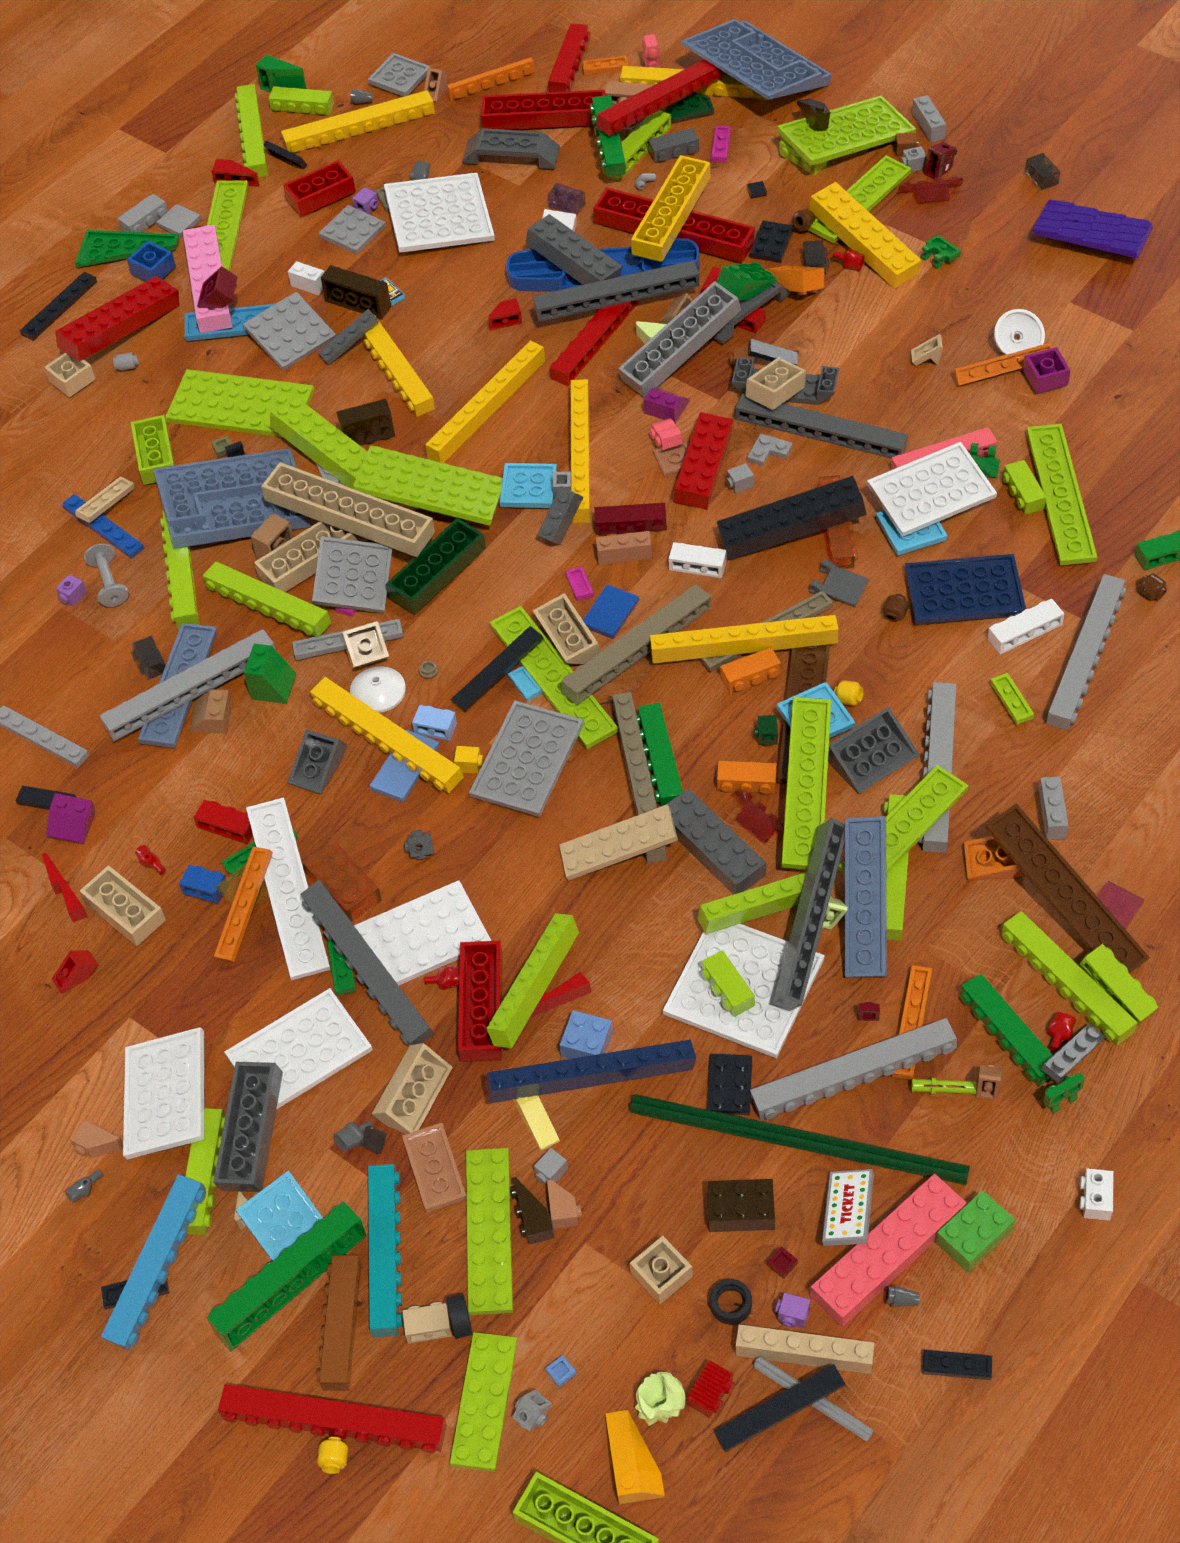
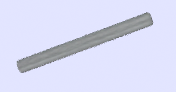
M759 1356L754 1363L755 1369L787 1390L800 1383V1381L762 1356ZM826 1398L812 1404L813 1407L863 1440L868 1441L873 1434L872 1428Z

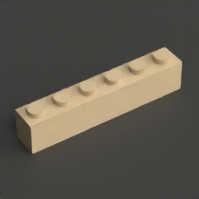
M739 1324L736 1356L756 1359L762 1356L766 1360L822 1368L835 1364L837 1370L871 1374L874 1342Z

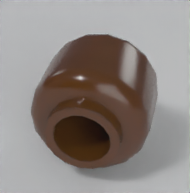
M808 209L799 210L792 216V225L797 231H807L815 222V215Z
M1155 573L1148 576L1144 575L1139 581V592L1151 601L1160 600L1167 592L1166 582Z
M902 594L888 596L882 608L884 617L891 622L903 620L908 611L909 603Z

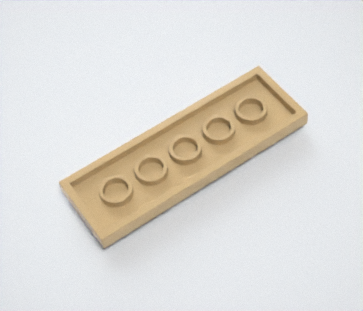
M667 804L560 844L565 875L568 880H572L678 841L671 810Z

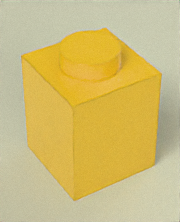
M457 746L454 764L460 767L462 773L478 774L479 767L483 765L484 760L483 755H480L479 747Z

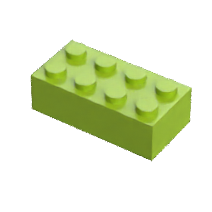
M164 415L131 422L138 468L143 485L156 483L153 469L175 466L169 430Z

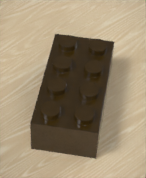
M332 265L321 276L325 302L359 313H364L369 309L376 318L381 320L391 308L388 284L384 281Z

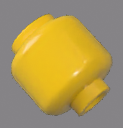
M843 680L834 689L835 695L843 705L855 706L862 701L863 688L860 687L858 682Z
M329 1437L328 1440L321 1442L319 1445L317 1464L325 1473H339L347 1465L348 1446L338 1437Z

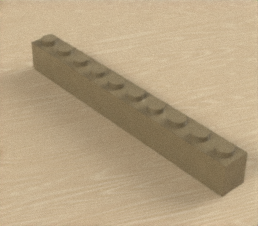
M698 585L688 588L682 595L674 598L668 605L660 608L651 617H647L644 622L633 627L630 632L621 636L612 645L607 646L598 655H594L584 665H580L570 675H566L561 680L562 693L578 705L650 653V635L679 632L711 609V595Z
M627 692L612 696L614 713L638 816L656 809L657 806L632 694ZM664 845L645 852L647 863L666 860V846Z

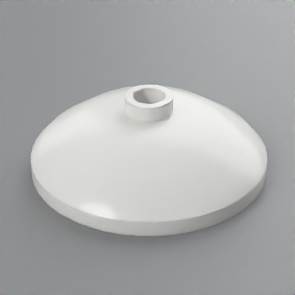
M1014 309L1004 313L998 319L994 328V339L999 350L1006 355L1043 345L1045 331L1043 324L1035 314L1024 309ZM1014 336H1018L1019 340H1015Z
M384 666L371 667L362 671L354 678L350 687V694L378 713L386 712L396 707L402 701L406 692L405 681L401 674L392 668Z

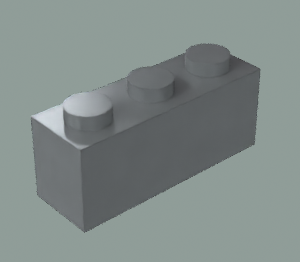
M689 128L648 139L649 153L654 163L674 159L680 155L685 156L699 152V138L694 129Z
M561 486L541 525L538 535L560 545L584 497Z

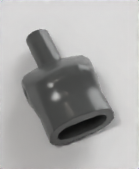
M416 161L410 173L411 180L428 179L431 165L427 162Z
M370 1121L360 1126L350 1122L342 1130L334 1134V1141L346 1153L365 1142L366 1136L364 1133L373 1128V1125Z
M98 1169L88 1177L79 1179L64 1192L68 1199L75 1203L81 1198L88 1197L91 1184L103 1177Z

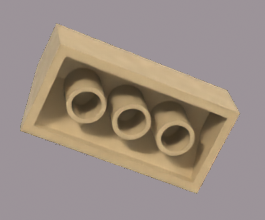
M565 593L533 610V613L566 663L585 664L594 655H598L601 652L598 642Z
M424 1043L410 1045L372 1115L386 1126L405 1134L419 1130L453 1067Z

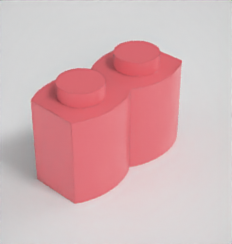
M655 34L645 35L642 38L644 49L642 55L645 67L660 68V49Z
M671 418L651 424L649 433L651 438L655 439L657 447L660 446L664 450L683 444L681 432Z

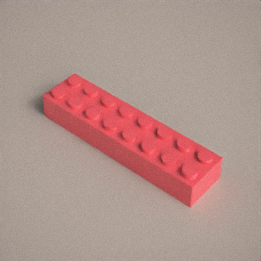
M936 1174L932 1175L868 1234V1243L857 1244L811 1286L810 1297L841 1328L844 1327L936 1241L937 1232L967 1205V1202Z

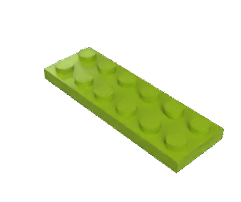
M473 1332L450 1459L451 1467L496 1472L518 1343L517 1337Z

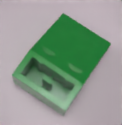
M267 54L256 64L261 90L271 93L273 86L307 89L303 68Z
M758 262L722 266L717 279V283L738 297L739 301L751 299L778 281L772 272L765 270Z

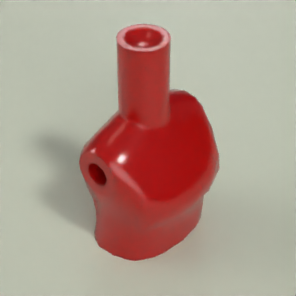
M851 249L846 250L845 254L837 251L833 253L834 258L843 260L844 268L861 270L865 255Z
M140 845L136 849L135 855L138 857L141 865L155 868L160 875L166 872L159 857L149 847Z
M442 967L438 975L424 976L425 984L438 983L442 990L459 987L460 967Z
M1062 1012L1055 1013L1054 1019L1048 1028V1034L1054 1037L1050 1046L1052 1051H1058L1062 1040H1070L1072 1038L1073 1026L1076 1023V1019L1072 1015Z

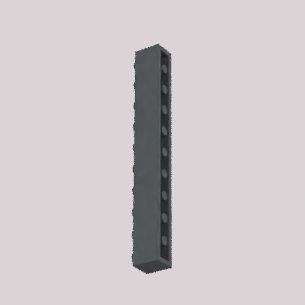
M693 260L533 296L534 309L540 322L700 286L699 272Z
M742 394L736 406V420L890 459L904 454L907 448L908 434L785 403L772 410L746 397V394Z
M833 818L819 826L772 1002L788 1011L802 1006L845 842V824Z
M318 880L303 891L300 895L304 901L301 903L308 912L310 910L313 911L315 915L312 918L318 926H324L325 930L323 933L329 941L332 939L335 941L334 948L337 952L347 957L345 963L351 970L355 968L358 972L355 976L362 985L367 984L369 989L366 991L373 1000L378 999L380 1002L378 1007L384 1015L388 1013L392 1018L389 1022L393 1028L401 1030L403 1034L400 1037L407 1046L409 1044H421L433 1036L435 1033L322 882Z

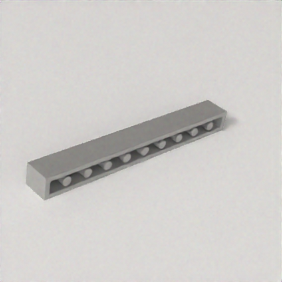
M1106 574L1103 575L1048 712V725L1068 731L1071 724L1075 725L1078 717L1076 711L1077 709L1081 710L1084 699H1081L1082 695L1086 696L1089 689L1087 683L1092 681L1095 673L1093 667L1097 668L1100 657L1098 654L1104 651L1106 644L1104 639L1108 640L1111 632L1109 626L1114 625L1116 615L1114 614L1119 612L1122 603L1120 598L1124 599L1127 588H1124V579Z
M264 629L253 633L236 644L221 650L219 653L204 659L202 662L189 667L187 670L101 714L100 719L103 727L112 740L115 741L243 673L254 643L271 645L275 649L274 643Z
M933 682V690L929 689L928 701H932V705H928L927 716H931V720H927L926 731L930 732V736L926 735L925 747H929V751H925L924 763H928V767H924L923 778L936 765L952 773L956 684ZM949 810L919 840V843H923V851L947 852Z
M945 1018L751 1089V1099L760 1120L772 1119L777 1114L785 1111L791 1112L801 1105L813 1104L820 1098L832 1097L839 1091L851 1090L858 1084L870 1083L877 1077L889 1076L896 1070L911 1068L915 1063L930 1061L940 1054H949L957 1048V1038L948 1019Z

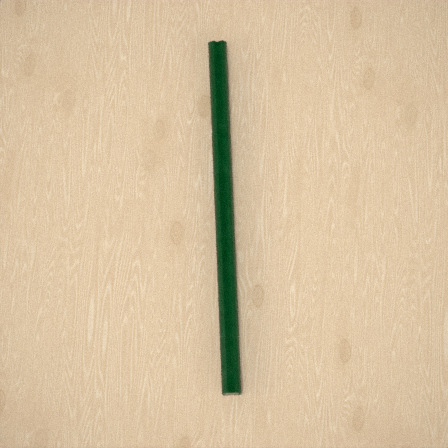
M638 1094L633 1095V1101L631 1102V1113L927 1177L936 1174L941 1180L967 1185L969 1165Z

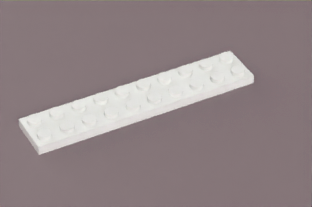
M284 798L246 807L256 847L270 849L273 852L264 878L291 981L330 970L319 926L312 918L315 914L312 910L308 912L301 903L304 899L300 894L308 888Z

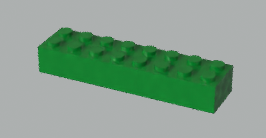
M345 1202L335 1206L330 1211V1214L324 1219L318 1220L310 1231L300 1235L291 1247L285 1248L281 1251L279 1257L273 1262L267 1263L260 1273L255 1277L249 1278L241 1289L231 1293L222 1305L216 1306L211 1310L207 1319L215 1335L230 1352L325 1273L328 1263H332V1255H346L367 1237L361 1218Z

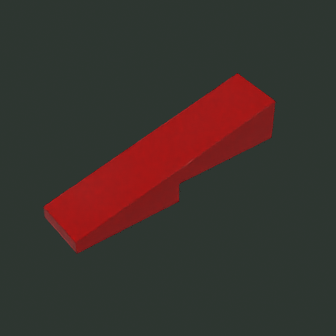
M43 853L42 857L51 886L55 894H63L72 922L87 918L85 909L48 854Z
M579 972L548 994L545 991L530 1017L591 993L590 982Z

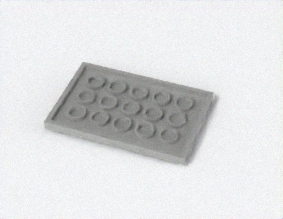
M514 700L469 791L470 797L540 817L580 734L584 720Z

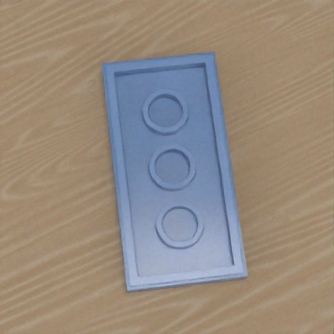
M405 730L435 751L440 746L439 741ZM390 753L369 787L372 791L404 803L420 775L416 770L414 772L409 770L403 761L397 762Z

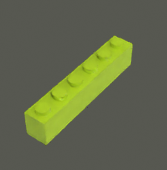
M659 110L647 116L621 142L626 162V173L649 151L648 139L663 136L671 128V114ZM625 174L608 177L620 181Z
M807 872L700 905L697 919L705 934H709L798 906Z
M204 1108V1140L191 1143L185 1177L202 1183L206 1188V1196L203 1202L199 1203L196 1209V1218L193 1223L189 1224L186 1230L187 1234L207 1235V1229L212 1224L210 1211L211 1207L215 1205L214 1188H217L213 1181L225 1122L223 1109Z

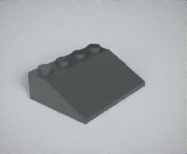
M888 706L829 744L828 761L844 780L860 794L920 754Z

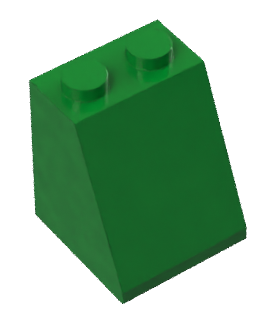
M254 643L244 670L251 700L287 704L297 675L296 672L271 645Z

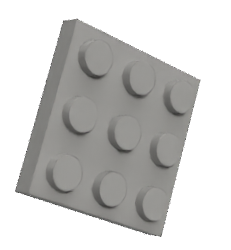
M393 53L368 78V83L405 97L427 76L428 68H431V66Z
M347 205L319 232V237L358 255L386 227V222Z

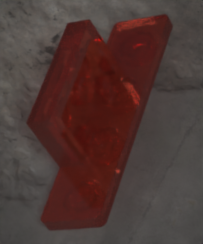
M957 176L951 177L948 180L938 178L932 182L922 180L916 184L906 182L899 186L898 194L916 192L917 204L948 201L950 199L948 187L961 186L963 178H958Z
M736 790L734 792L747 803L736 818L737 821L765 843L769 841L777 829L784 833V825L780 823L781 819L777 815L767 813V807L759 801L755 803L751 800L753 796L747 791L740 792Z

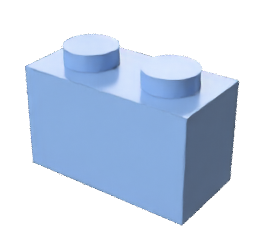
M419 705L412 724L414 733L450 741L457 725L455 712Z

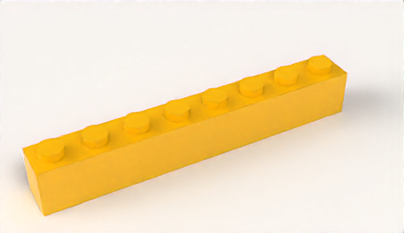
M378 322L360 338L363 339L366 349H370L373 359H377L381 370L384 369L387 379L392 381L393 387L396 391H399L401 399L407 402L410 412L413 411L416 417L434 410L433 396L384 327Z

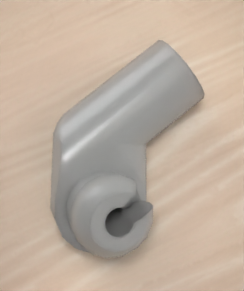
M655 173L640 174L635 181V187L638 190L644 189L646 181L656 180Z

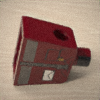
M945 142L929 147L924 175L936 181L952 168L957 149Z

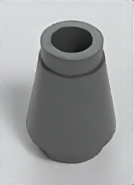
M359 89L351 90L352 103H372L373 93Z
M895 1284L887 1287L886 1304H890L891 1307L919 1305V1293Z

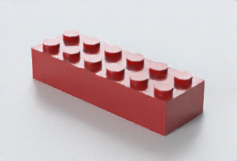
M703 412L699 413L674 489L673 502L708 510L732 434L733 419Z
M501 940L460 942L458 1052L461 1062L502 1060V1047L493 1045L487 1031L489 1023L502 1003L503 952Z

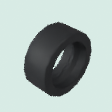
M727 1279L717 1283L711 1291V1312L717 1320L724 1324L734 1325L743 1322L751 1313V1291L740 1280ZM725 1291H736L743 1296L744 1306L736 1313L724 1312L718 1305L719 1296Z
M464 1294L447 1297V1306L455 1339L473 1335Z

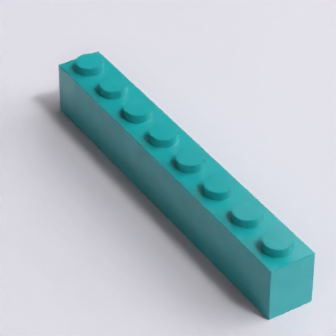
M394 1164L368 1166L370 1332L373 1338L399 1336V1327H403L402 1314H399V1306H402V1293H398V1286L402 1285V1274L398 1272V1265H402L401 1251L398 1252V1245L401 1244V1232L397 1231V1224H401V1213L397 1211V1204H401L400 1191H397V1185H400V1172H396Z

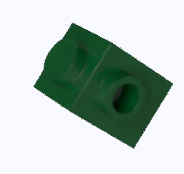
M777 715L758 716V726H754V736L758 738L759 745H778Z

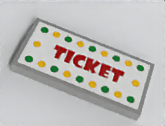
M873 1169L830 1172L822 1240L824 1246L868 1243L874 1180Z

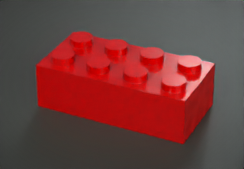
M339 160L283 184L286 200L300 217L356 192L353 176Z

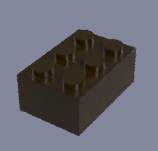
M386 399L336 411L340 431L360 446L395 437L392 415Z
M773 1179L707 1181L710 1232L775 1230Z

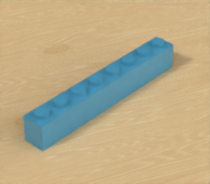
M178 1174L101 1335V1338L129 1351L132 1346L136 1345L139 1339L138 1332L141 1326L146 1324L149 1317L148 1311L151 1305H154L157 1301L158 1290L168 1277L167 1271L169 1266L175 1262L178 1255L177 1249L180 1243L182 1244L187 1236L186 1230L189 1224L195 1220L196 1209L206 1196V1188L202 1183Z

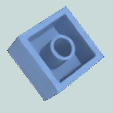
M573 1010L560 1043L561 1057L573 1059L606 1053L613 1034L612 1020Z

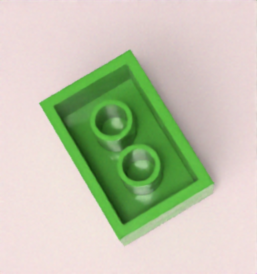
M982 1190L937 1232L936 1244L969 1273L1014 1230L1016 1220Z

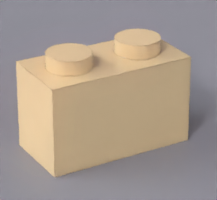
M435 1302L430 1304V1306H412L408 1310H403L405 1336L408 1344L452 1336L447 1303Z

